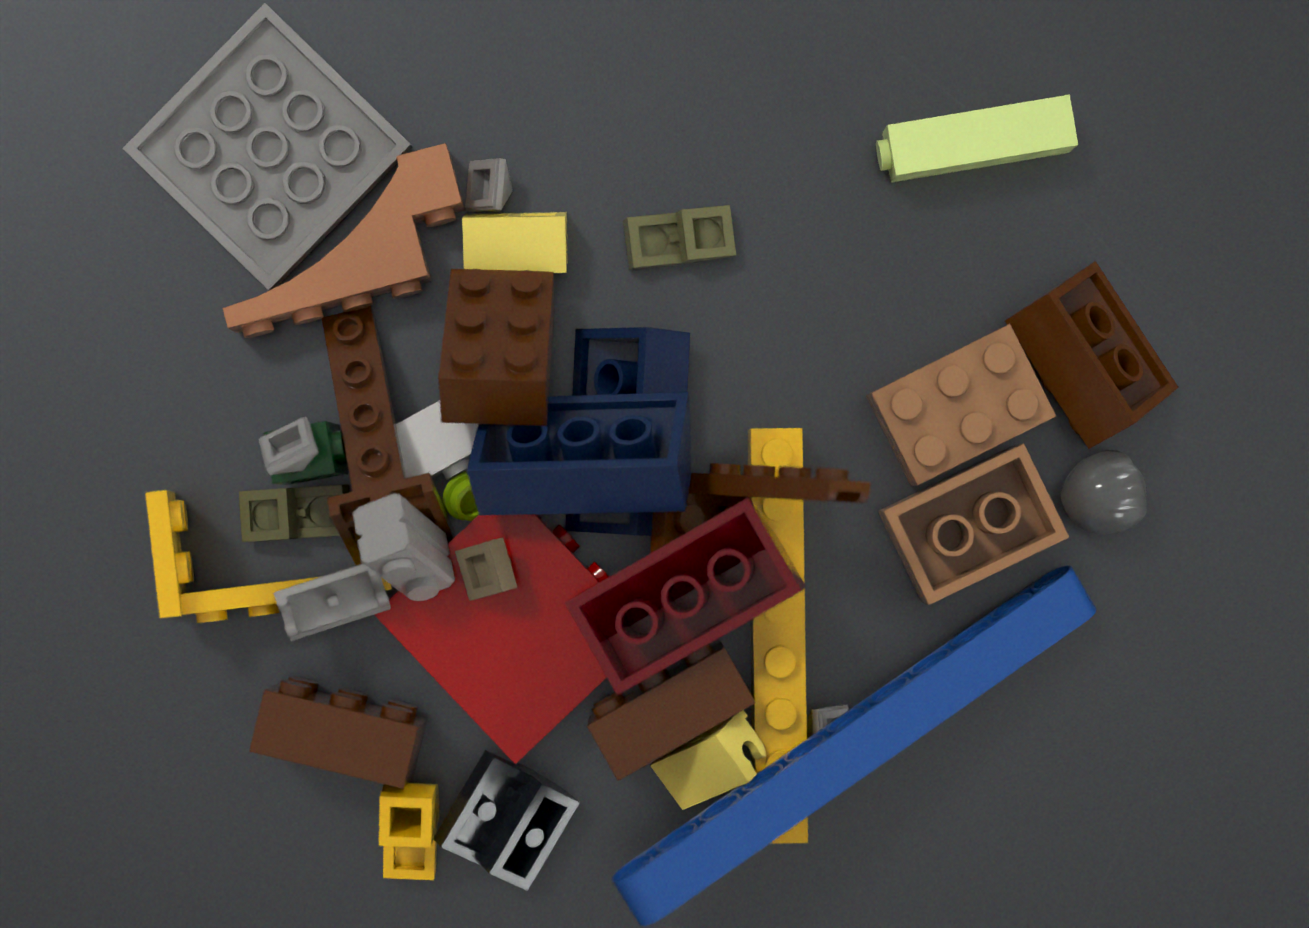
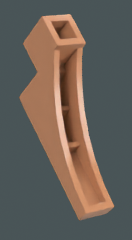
M446 143L396 156L398 168L373 208L354 230L320 261L290 281L257 297L222 308L227 328L235 333L243 331L244 338H252L273 332V323L292 318L294 325L306 324L322 319L324 317L322 310L342 305L343 312H349L373 305L372 297L391 292L393 299H398L422 292L421 284L432 280L417 223L425 221L427 227L447 224L456 220V212L465 210L453 162Z

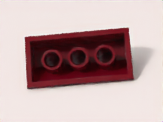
M750 497L570 599L565 602V605L615 693L619 695L798 594L806 585L782 543Z

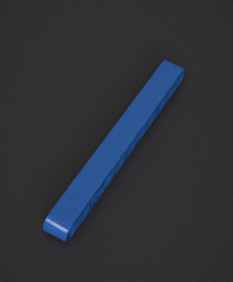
M1065 565L1056 568L1030 584L761 770L749 783L735 788L620 868L613 875L612 882L639 925L647 926L667 916L1089 620L1096 613L1097 609L1072 566Z

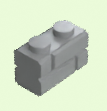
M391 494L358 507L353 513L356 534L361 537L358 540L361 562L371 570H375L380 577L406 597L414 601L428 600L436 596L440 590L450 587L455 582L452 562L447 557L450 552L446 533L401 495Z

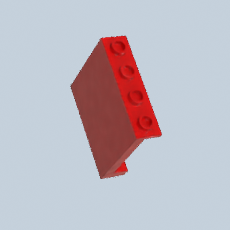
M540 514L478 515L448 543L450 554L447 557L452 562L455 582L450 587L440 590L433 598L423 601L411 600L398 590L389 599L391 609L374 615L512 762L516 764L607 678L565 602L610 576L595 561L587 567L574 553L580 547L577 541L560 524L552 530L540 518ZM503 537L518 588L469 601L455 551Z

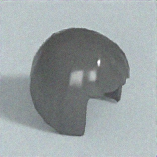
M1118 450L1097 452L1081 460L1068 474L1061 489V501L1067 516L1076 526L1089 533L1110 535L1129 530L1139 524L1147 512V488L1144 477L1138 467L1133 464L1131 458L1126 453Z

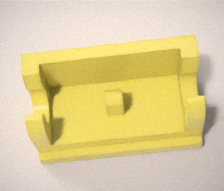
M567 212L465 214L462 218L464 269L530 270L567 273Z
M744 710L654 760L650 765L682 810L749 783L756 775L750 760L743 754L742 745H746L751 755L757 760L765 757L766 751L762 741L747 722L746 717L748 715Z

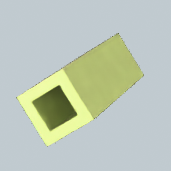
M1070 94L890 124L886 126L882 133L883 140L876 141L880 170H889L890 182L1065 154L1078 146Z

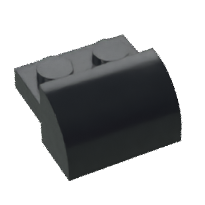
M485 750L433 840L441 848L481 865L489 874L528 891L580 802L564 789L519 762L514 764Z

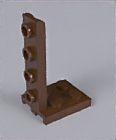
M369 306L355 311L323 317L322 324L353 491L329 497L327 501L330 517L355 565L363 563L361 562L358 540L361 537L356 534L353 513L358 507L394 493L405 498L444 531L449 543L455 537L454 530L430 472L406 478L381 344L372 307Z
M710 463L709 473H691L686 511L653 512L650 554L745 500V497L865 503L870 496L871 482L848 480V469L816 468L815 478H811V468L779 466V477H775L776 466L744 465L743 475H740L741 465Z

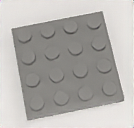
M264 3L122 149L265 288L271 290L276 288L398 163L396 156L408 153L413 147L289 25Z

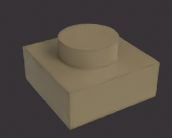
M503 537L455 551L469 601L518 588Z

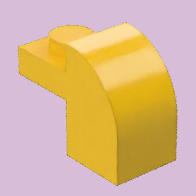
M408 783L403 789L383 785L379 804V846H384L383 878L435 879L437 843L433 839L437 832L439 820L438 784Z

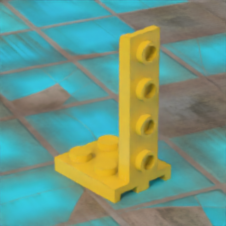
M169 490L145 492L160 618L196 613L197 623L221 621L228 619V609L248 607L249 617L277 614L280 611L274 596L275 591L319 578H304L186 593L185 583L194 582V571L191 552H182L180 532L188 531L185 501L176 500L175 492ZM381 577L385 590H391V584Z

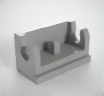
M364 563L274 592L278 608L285 623V630L291 641L391 609L381 577L375 570H371Z

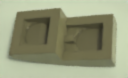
M730 205L682 209L676 213L627 217L623 220L629 270L687 264L736 256Z
M349 484L239 491L242 542L340 536L330 517L327 498L349 493Z

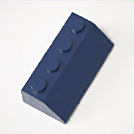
M650 327L576 329L572 396L687 392L690 333ZM653 512L566 514L565 530L652 536Z
M689 393L549 396L547 426L478 424L467 467V474L479 516L686 511L691 479Z

